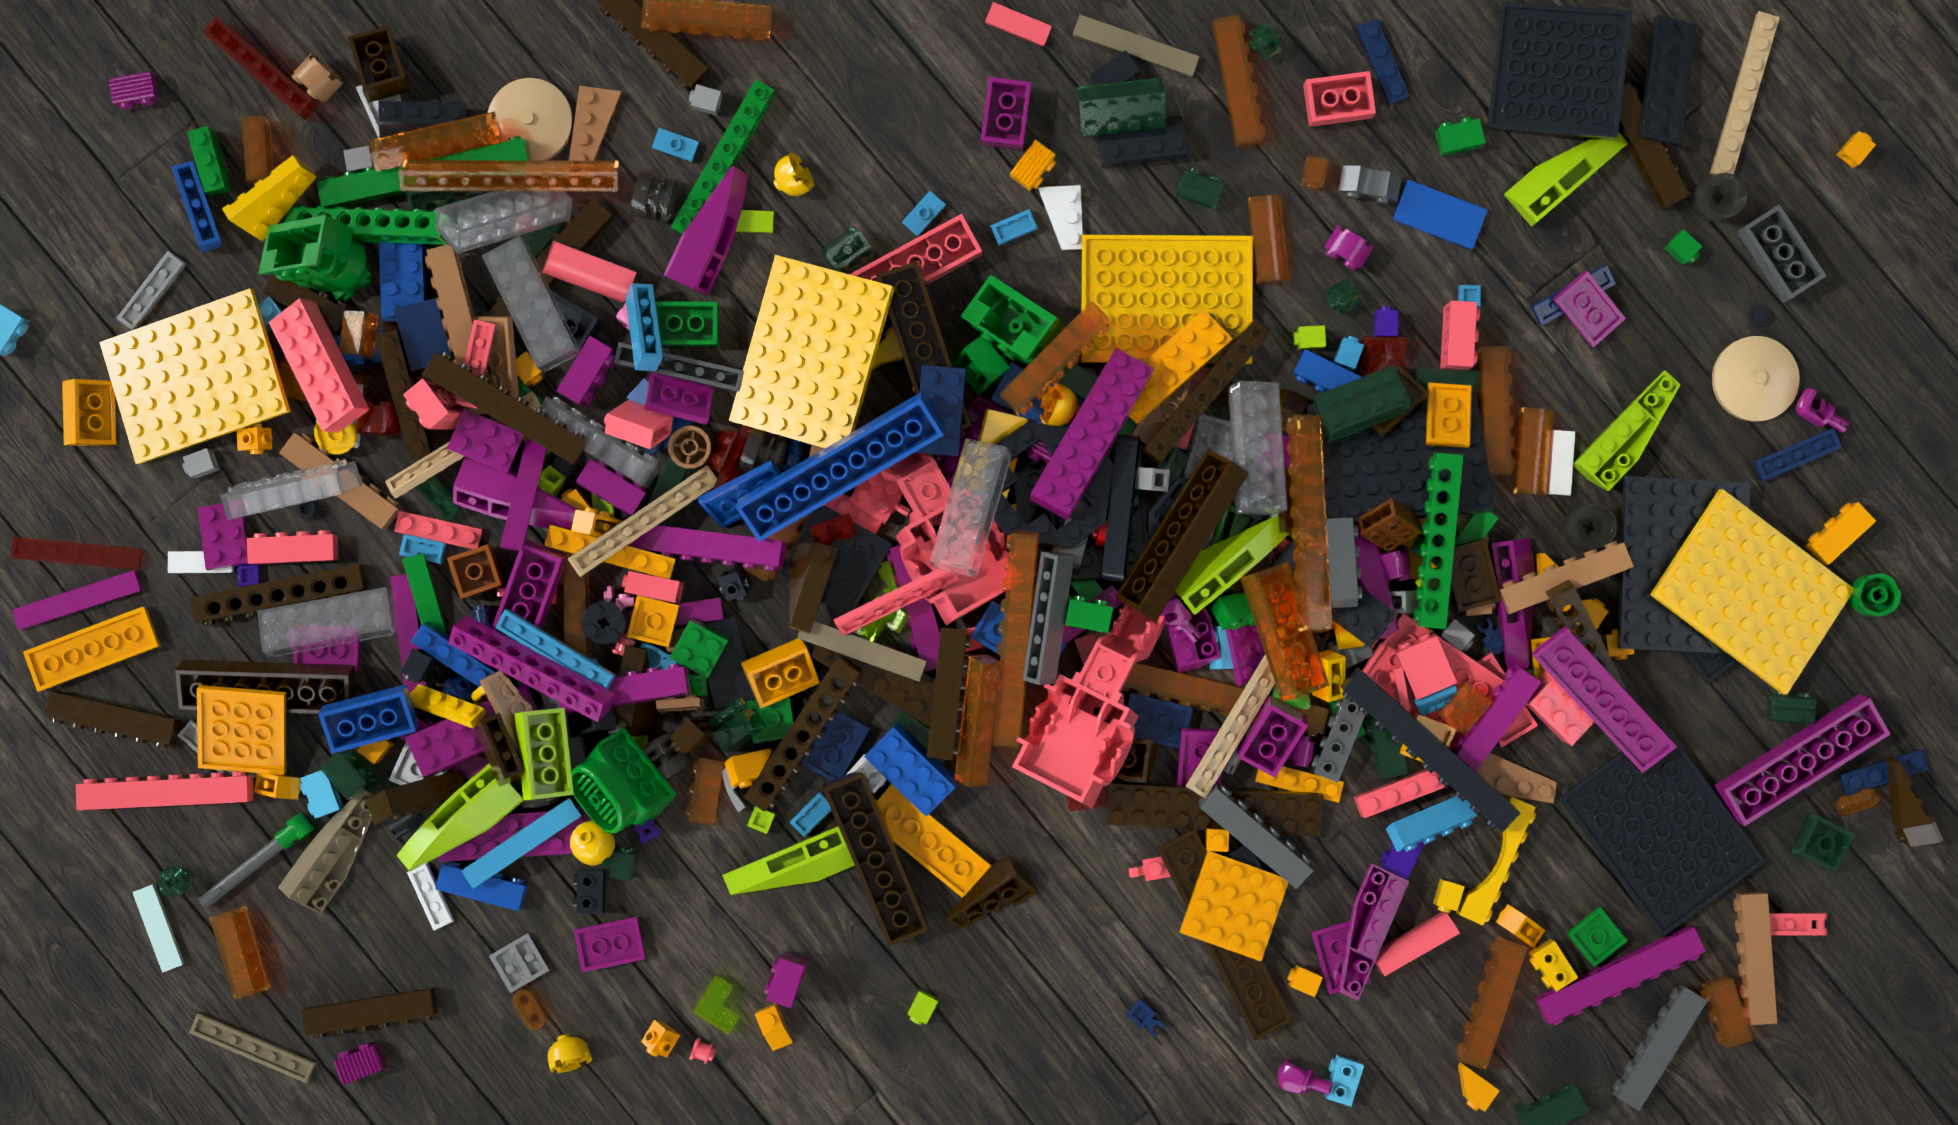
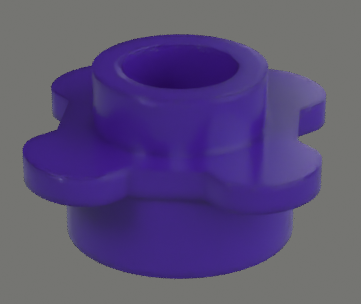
M652 818L643 825H635L634 828L639 833L642 843H647L649 839L657 838L660 834Z

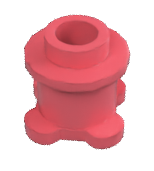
M624 633L618 639L616 648L612 649V653L623 656L625 645L634 646L637 644V641L627 637V633Z
M697 1038L689 1059L693 1060L696 1058L704 1061V1064H707L708 1061L712 1062L716 1049L713 1048L714 1044L711 1043L709 1045L700 1042L701 1038Z

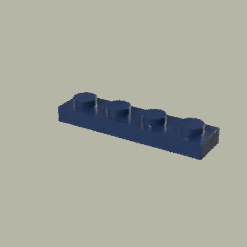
M1378 18L1359 25L1357 30L1388 106L1409 98L1408 91Z
M1605 264L1590 272V275L1603 291L1616 284L1608 266ZM1567 286L1530 306L1539 325L1542 326L1564 314L1553 298Z
M1831 428L1756 460L1753 464L1762 482L1840 449L1842 446L1834 428Z
M1922 749L1893 757L1900 761L1908 776L1929 770ZM1886 760L1838 775L1844 795L1846 796L1889 783Z

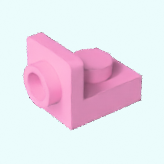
M607 586V591H604V598L615 599L614 587ZM630 594L617 595L618 598L616 600L620 601L625 608L635 606L636 598L631 597Z

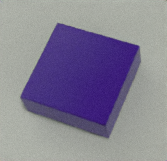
M261 564L237 566L238 587L262 583Z

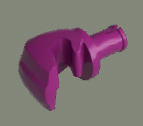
M1807 388L1797 402V414L1816 426L1823 427L1825 424H1828L1843 433L1847 429L1845 425L1849 426V421L1835 414V406L1831 403L1825 405L1823 398L1816 399L1815 408H1813L1812 400L1817 392L1812 388Z
M1173 595L1160 616L1174 613L1173 618L1165 620L1164 623L1170 625V629L1173 632L1181 630L1190 642L1194 643L1197 641L1195 637L1200 638L1202 634L1190 622L1192 618L1191 611L1176 595Z
M1287 1058L1280 1066L1277 1078L1279 1080V1087L1297 1094H1308L1312 1089L1328 1096L1330 1095L1333 1082L1315 1077L1314 1069L1309 1068L1306 1073L1300 1067L1291 1064V1058Z

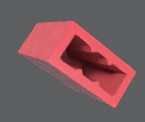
M631 400L625 401L608 412L604 419L606 434L648 449H652L671 435L673 416L645 410L644 405Z
M629 571L628 575H624L622 587L625 588L624 592L680 604L684 583Z
M1430 632L1422 633L1418 636L1417 640L1401 642L1398 644V648L1394 649L1413 695L1417 700L1457 683L1439 639L1434 632L1431 634Z

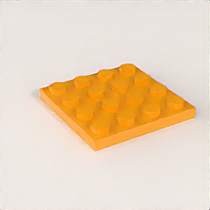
M199 685L197 687L198 768L284 775L286 773V692Z
M1207 851L1179 932L1262 961L1288 882L1281 876Z

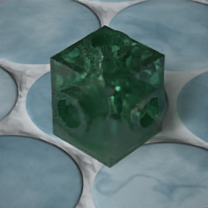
M1266 23L1249 31L1251 38L1248 41L1252 52H1257L1263 61L1282 52L1280 45L1281 37L1276 28L1273 29Z
M1347 277L1325 290L1328 297L1326 299L1328 307L1332 311L1335 309L1340 316L1362 303L1356 286Z
M178 865L171 868L169 866L166 867L159 874L161 878L156 883L160 886L159 891L163 895L172 898L184 895L190 889L189 885L194 880L185 868Z

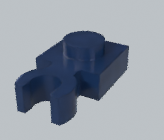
M1487 617L1484 619L1487 623L1485 629H1482L1479 624H1476L1475 628L1478 632L1485 635L1480 640L1489 653L1492 652L1495 657L1504 651V642L1500 628L1493 630L1492 621Z
M1140 998L1125 1013L1140 1029H1143L1145 1025L1148 1026L1149 1033L1154 1037L1157 1036L1156 1032L1153 1031L1154 1025L1158 1024L1162 1028L1165 1027L1162 1021L1152 1018L1156 1012Z

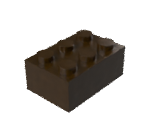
M389 25L348 36L368 103L410 92Z

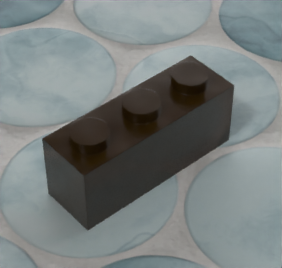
M498 713L480 719L475 726V730L499 787L519 780L525 771L501 714Z

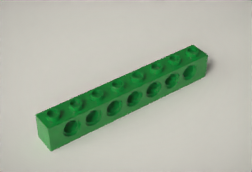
M755 79L671 225L673 231L683 235L730 167L736 166L776 96L774 89Z
M299 205L297 208L291 207L285 219L286 223L327 215L351 227L354 230V241L449 245L453 220L442 210L425 212L420 209L405 211L398 208L394 209V211H389L382 208H375L374 210H366L361 207H356L355 209H346L344 207L328 209L323 206L308 208Z
M1433 452V457L1429 459V470H1432L1431 479L1428 478L1427 480L1429 500L1425 501L1424 512L1427 513V522H1424L1422 527L1425 543H1422L1420 548V556L1423 557V563L1418 568V578H1421L1420 587L1416 589V600H1419L1418 608L1414 610V621H1417L1416 625L1419 627L1446 629L1463 455ZM1443 469H1446L1449 472V478L1443 482L1440 480L1439 474ZM1441 491H1444L1447 495V499L1443 503H1439L1437 500V495ZM1438 513H1443L1445 517L1444 522L1440 525L1436 524L1435 516ZM1440 534L1443 541L1441 545L1435 546L1433 538ZM1438 556L1440 558V565L1433 568L1431 566V559ZM1432 578H1436L1438 586L1431 590L1428 583ZM1432 599L1435 600V609L1428 611L1426 608L1427 602Z

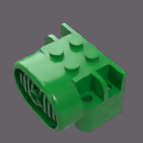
M327 215L269 225L258 274L266 275L273 273L281 281L288 280L302 288H312L324 293L344 290L354 285L362 275L366 264V253L364 247L353 240L354 230L351 227Z
M992 275L989 276L961 315V318L969 322L981 333V337L989 343L992 342L995 350L1000 349L1007 358L1027 367H1039L1048 363L1057 353L1059 338L1066 329L1057 317Z
M625 728L600 741L586 760L571 771L575 799L591 820L610 834L618 833L631 824L643 825L650 818L654 820L677 795Z

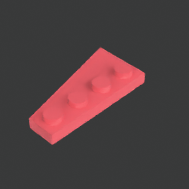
M1492 652L1477 660L1478 663L1505 680V673ZM1526 705L1500 738L1501 748L1538 726Z

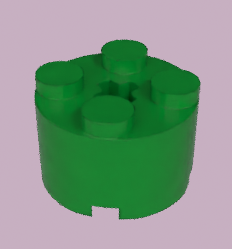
M1878 573L1860 576L1851 586L1853 593L1849 597V604L1856 612L1863 616H1885L1893 612L1900 603V589H1898L1895 580L1886 574Z

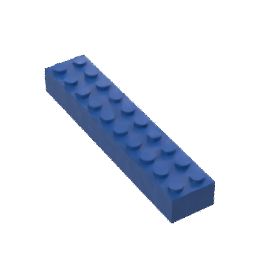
M920 392L738 499L735 507L758 542L944 436L945 427L923 392Z

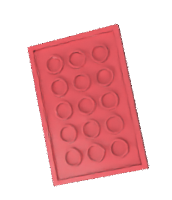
M1401 613L1397 619L1399 630L1382 640L1374 655L1370 657L1362 669L1363 672L1392 697L1393 693H1396L1395 684L1391 685L1389 672H1393L1392 665L1400 664L1394 649L1398 648V644L1401 642L1417 640L1418 636L1422 633H1433L1426 627L1417 626V621H1414L1405 613ZM1437 635L1457 681L1455 686L1461 700L1425 716L1456 728L1449 746L1451 749H1454L1455 741L1459 737L1464 736L1469 722L1477 718L1480 714V707L1483 703H1488L1492 697V691L1498 684L1501 685L1504 679ZM1404 674L1410 713L1415 716V713L1419 714L1414 701L1416 698Z

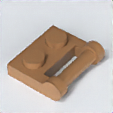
M684 695L683 699H675V697L656 700V709L661 714L668 713L669 711L687 710L701 712L704 711V700L696 698V695Z

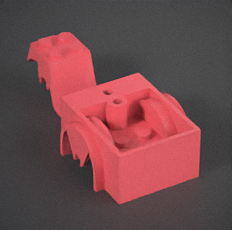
M914 452L880 472L885 480L898 484L913 511L910 513V524L896 535L901 545V557L911 580L914 581L949 563H952L959 575L960 580L924 597L929 603H934L946 626L1024 581L1012 561L1019 554L1017 551L1011 554L1005 550L1004 533L999 531L993 519L986 516L985 508L983 507L984 500L979 502L973 491L960 497L956 488L951 490L937 463L930 454ZM934 526L940 528L939 533H935Z
M1126 603L1119 610L1120 616L1117 621L1113 622V628L1107 634L1100 636L1096 641L1081 672L1076 671L1072 680L1059 674L1054 686L1044 685L1048 690L1047 700L1035 708L1036 713L1033 718H1030L1029 735L1024 739L1018 737L1016 740L1023 744L1012 766L1013 768L1090 808H1093L1103 786L1111 783L1118 774L1133 743L1135 735L1134 725L1139 716L1130 708L1124 706V695L1120 692L1134 664L1149 657L1165 626V615L1159 616L1157 621H1154ZM1096 707L1101 708L1099 715L1094 714Z

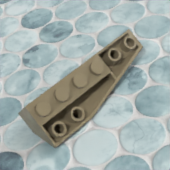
M363 789L316 835L278 887L289 899L321 915L350 871L372 821L366 800L375 795Z

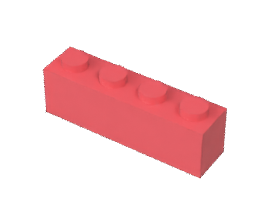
M330 530L318 531V535H310L309 531L296 532L297 536H288V532L275 533V537H267V533L254 534V538H247L248 564L339 561L338 535L331 534Z
M1424 769L1353 796L1360 816L1366 818L1445 788V786L1438 780L1440 776L1436 772L1430 773Z

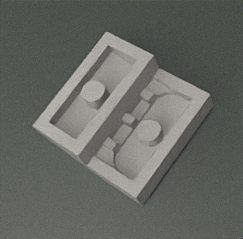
M528 933L489 956L510 993L549 971Z

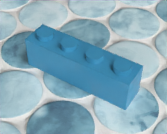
M632 283L625 299L635 370L656 371L663 355L653 285Z
M1456 796L1393 822L1386 828V831L1397 852L1404 849L1406 852L1417 848L1418 843L1428 844L1436 840L1435 836L1442 834L1444 837L1453 833L1454 828L1458 826L1461 829L1473 824L1471 820L1478 815L1469 808L1472 804L1466 799L1462 802Z

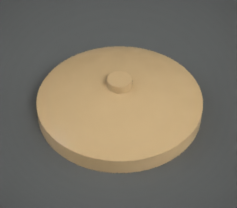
M523 78L505 85L494 96L487 114V126L492 141H500L502 143L508 141V138L520 136L528 141L532 164L553 158L566 146L573 129V114L566 97L554 85L541 79Z
M1750 336L1733 342L1720 353L1713 367L1712 386L1718 402L1728 413L1745 421L1760 422L1780 415L1792 404L1799 388V370L1794 357L1785 346L1768 337Z

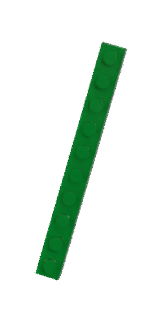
M515 136L508 138V141L502 143L500 141L488 142V146L472 145L464 151H459L458 149L449 150L446 152L447 154L441 156L430 154L426 156V159L422 160L411 158L405 160L403 164L388 163L385 164L384 168L380 169L369 167L365 168L364 172L361 173L356 171L346 172L342 177L326 176L323 178V181L317 182L321 206L335 209L336 207H346L533 167L529 143L524 138Z

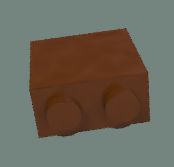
M1394 498L1387 500L1358 518L1361 536L1386 552L1395 549L1422 533L1419 516Z

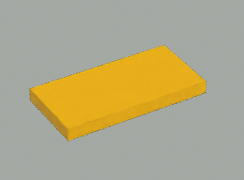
M986 409L965 488L966 493L973 491L975 495L985 497L993 445L1027 423V418ZM1017 458L1007 464L1013 473ZM1009 489L1002 493L1006 499Z

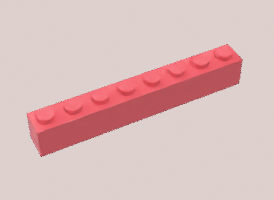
M240 771L232 772V776H224V772L211 773V777H203V773L190 774V778H182V774L168 775V779L162 780L160 775L147 776V780L139 781V777H126V781L118 782V778H105V782L97 783V779H83V784H76L77 810L254 801L252 775H246V772Z

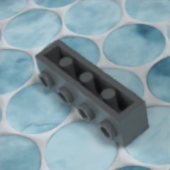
M1353 518L1326 519L1331 608L1358 607V599H1362V586H1357V579H1361L1360 565L1356 566V558H1359V545L1354 543V538H1358V527L1353 525Z
M1342 698L1336 701L1335 707L1338 708L1335 716H1330L1327 727L1330 728L1327 735L1322 736L1319 747H1322L1319 755L1315 754L1311 764L1314 767L1313 771L1315 774L1337 783L1365 717L1358 709L1360 705L1355 700L1350 702L1346 698Z

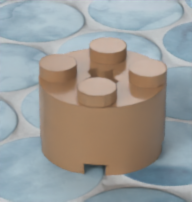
M311 53L294 71L292 78L300 85L304 84L309 88L307 93L315 100L319 99L324 103L344 84V81H341L342 78L326 62L319 63L317 61L319 57Z

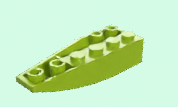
M1619 132L1617 139L1592 138L1536 166L1509 189L1504 196L1532 227L1625 147L1628 142Z
M1664 370L1573 462V467L1587 480L1609 491L1639 460L1680 384Z
M1276 515L1202 549L1176 589V596L1192 614H1197L1245 575L1290 533H1279V517Z
M488 764L459 788L423 823L400 850L397 857L409 871H412L491 829L524 800L510 783L499 787L492 768Z
M836 826L722 876L730 895L816 882L855 865L841 831Z

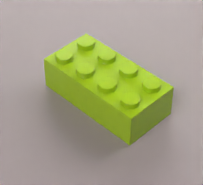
M565 708L514 713L519 759L525 771L521 777L523 800L574 795Z

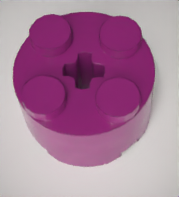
M1337 225L1324 246L1327 250L1325 254L1334 260H1337L1338 257L1344 260V266L1353 271L1356 268L1361 269L1374 246L1370 244L1367 247L1365 239L1348 229L1342 232L1340 231L1341 226Z
M1401 546L1402 550L1396 551V548L1389 552L1383 549L1379 550L1388 584L1391 579L1398 578V581L1411 578L1410 573L1413 570L1407 546Z

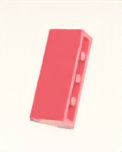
M553 241L542 271L544 274L622 303L625 301V297L637 273L556 241Z
M1442 911L1384 944L1379 951L1375 965L1379 972L1386 976L1460 934L1448 914Z

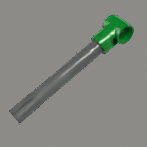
M302 812L295 815L286 823L287 826L285 828H282L275 834L273 840L199 897L201 905L205 908L212 906L284 848L288 849L296 840H302L313 832L315 828Z

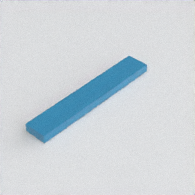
M508 608L504 610L495 627L522 645L606 689L610 688L616 677L611 671Z
M568 798L464 868L461 872L474 889L580 818L582 814L573 800Z

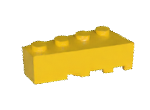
M292 155L271 171V175L266 179L259 180L255 183L254 188L246 194L242 193L237 197V201L231 205H226L222 209L229 221L263 242L267 235L268 226L278 224L314 181L316 176L307 164Z

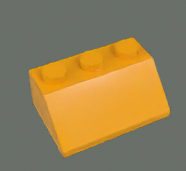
M86 379L62 381L64 445H116L115 392L112 382Z
M799 638L741 663L760 708H764L820 683L807 647Z

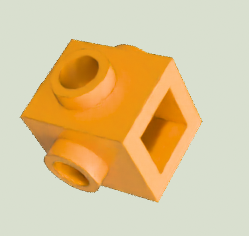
M254 424L249 426V428L237 430L238 451H250L251 455L264 454L263 450H271V428H262V424Z
M1612 629V634L1601 635V638L1605 640L1609 656H1614L1615 660L1628 659L1627 655L1634 654V649H1618V629Z
M654 1020L641 1042L647 1047L646 1051L655 1057L661 1055L667 1058L680 1035L671 1026Z

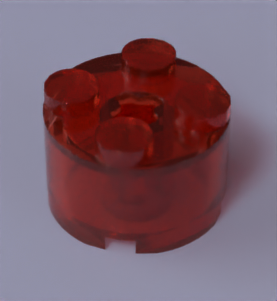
M366 402L370 410L357 419V434L366 435V432H370L372 435L401 434V427L393 402H380V406Z

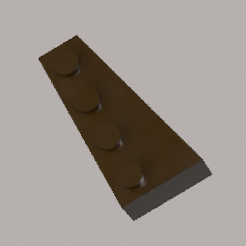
M459 769L385 789L366 800L373 823L377 825L390 820L402 819L409 814L412 816L417 815L428 808L430 810L438 809L465 782Z

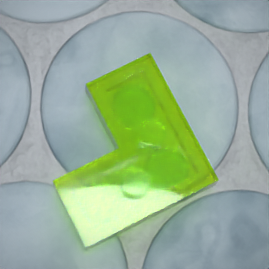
M889 561L881 563L882 568L878 569L881 581L885 580L887 588H884V594L897 589Z
M898 609L857 629L856 633L875 643L885 625L900 634L910 615Z
M715 975L692 1013L729 1035L741 1016L723 1005L734 985Z

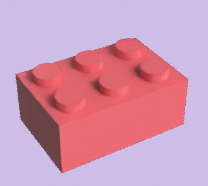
M1370 71L1307 79L1303 85L1309 127L1372 119L1376 114Z
M1450 301L1444 306L1440 370L1467 371L1477 363L1478 353L1474 351L1475 342H1478L1479 338L1476 321H1479L1480 308H1477V302Z
M421 379L403 394L407 399V406L412 411H416L420 417V423L428 429L453 430L457 426L463 409H465L464 406L455 404L457 395L430 379Z
M1545 670L1538 678L1541 684L1525 705L1561 741L1573 746L1594 721Z

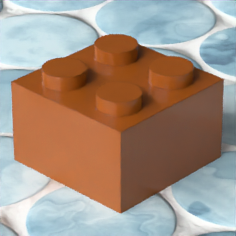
M487 544L447 558L460 599H468L506 586L493 545Z

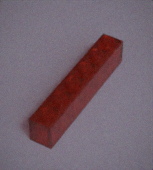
M217 16L204 29L203 33L304 120L319 105Z

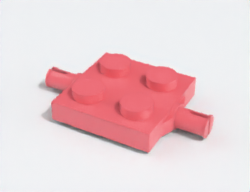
M881 473L855 486L854 493L848 502L886 524L890 515L895 511L906 517L911 511L910 508L901 504L903 493L898 484L885 480Z

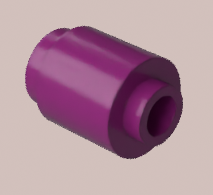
M1302 735L1292 750V765L1309 767L1313 759L1315 742L1311 741L1310 736Z

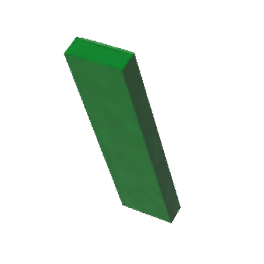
M425 553L403 558L421 625L428 621L448 635Z

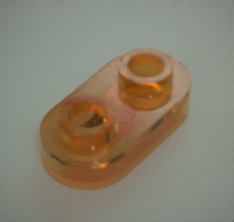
M1863 789L1859 793L1840 797L1835 804V808L1839 815L1847 816L1872 808L1880 801V798L1874 789Z
M529 989L517 991L513 996L512 1002L524 1025L530 1030L541 1028L546 1022V1014L534 993ZM522 996H526L528 998L527 1003H523L521 1001ZM532 1015H538L539 1021H533Z

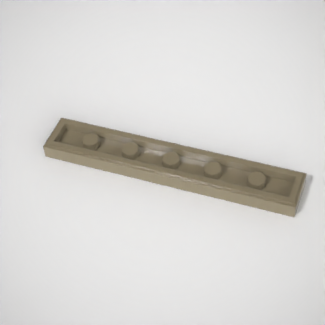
M1079 15L1072 35L1120 53L1126 50L1131 57L1191 78L1200 57L1083 15Z
M814 622L810 634L799 631L797 637L919 682L927 662L852 634L843 636L840 630L818 622Z
M201 1012L197 1013L189 1031L192 1035L304 1083H309L317 1064L313 1060Z

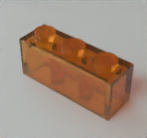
M264 116L242 117L246 181L252 185H255L259 180L266 179L271 175V171L274 170L270 120Z
M699 757L698 761L694 762L693 774H696L695 782H691L689 795H692L691 804L687 803L685 816H689L688 822L712 826L716 824L723 784V770L725 769L724 763L726 761Z
M1724 976L1702 983L1704 988L1702 996L1709 1003L1711 1010L1708 1013L1712 1023L1716 1025L1717 1031H1715V1035L1719 1044L1731 1048L1753 1041L1733 978Z

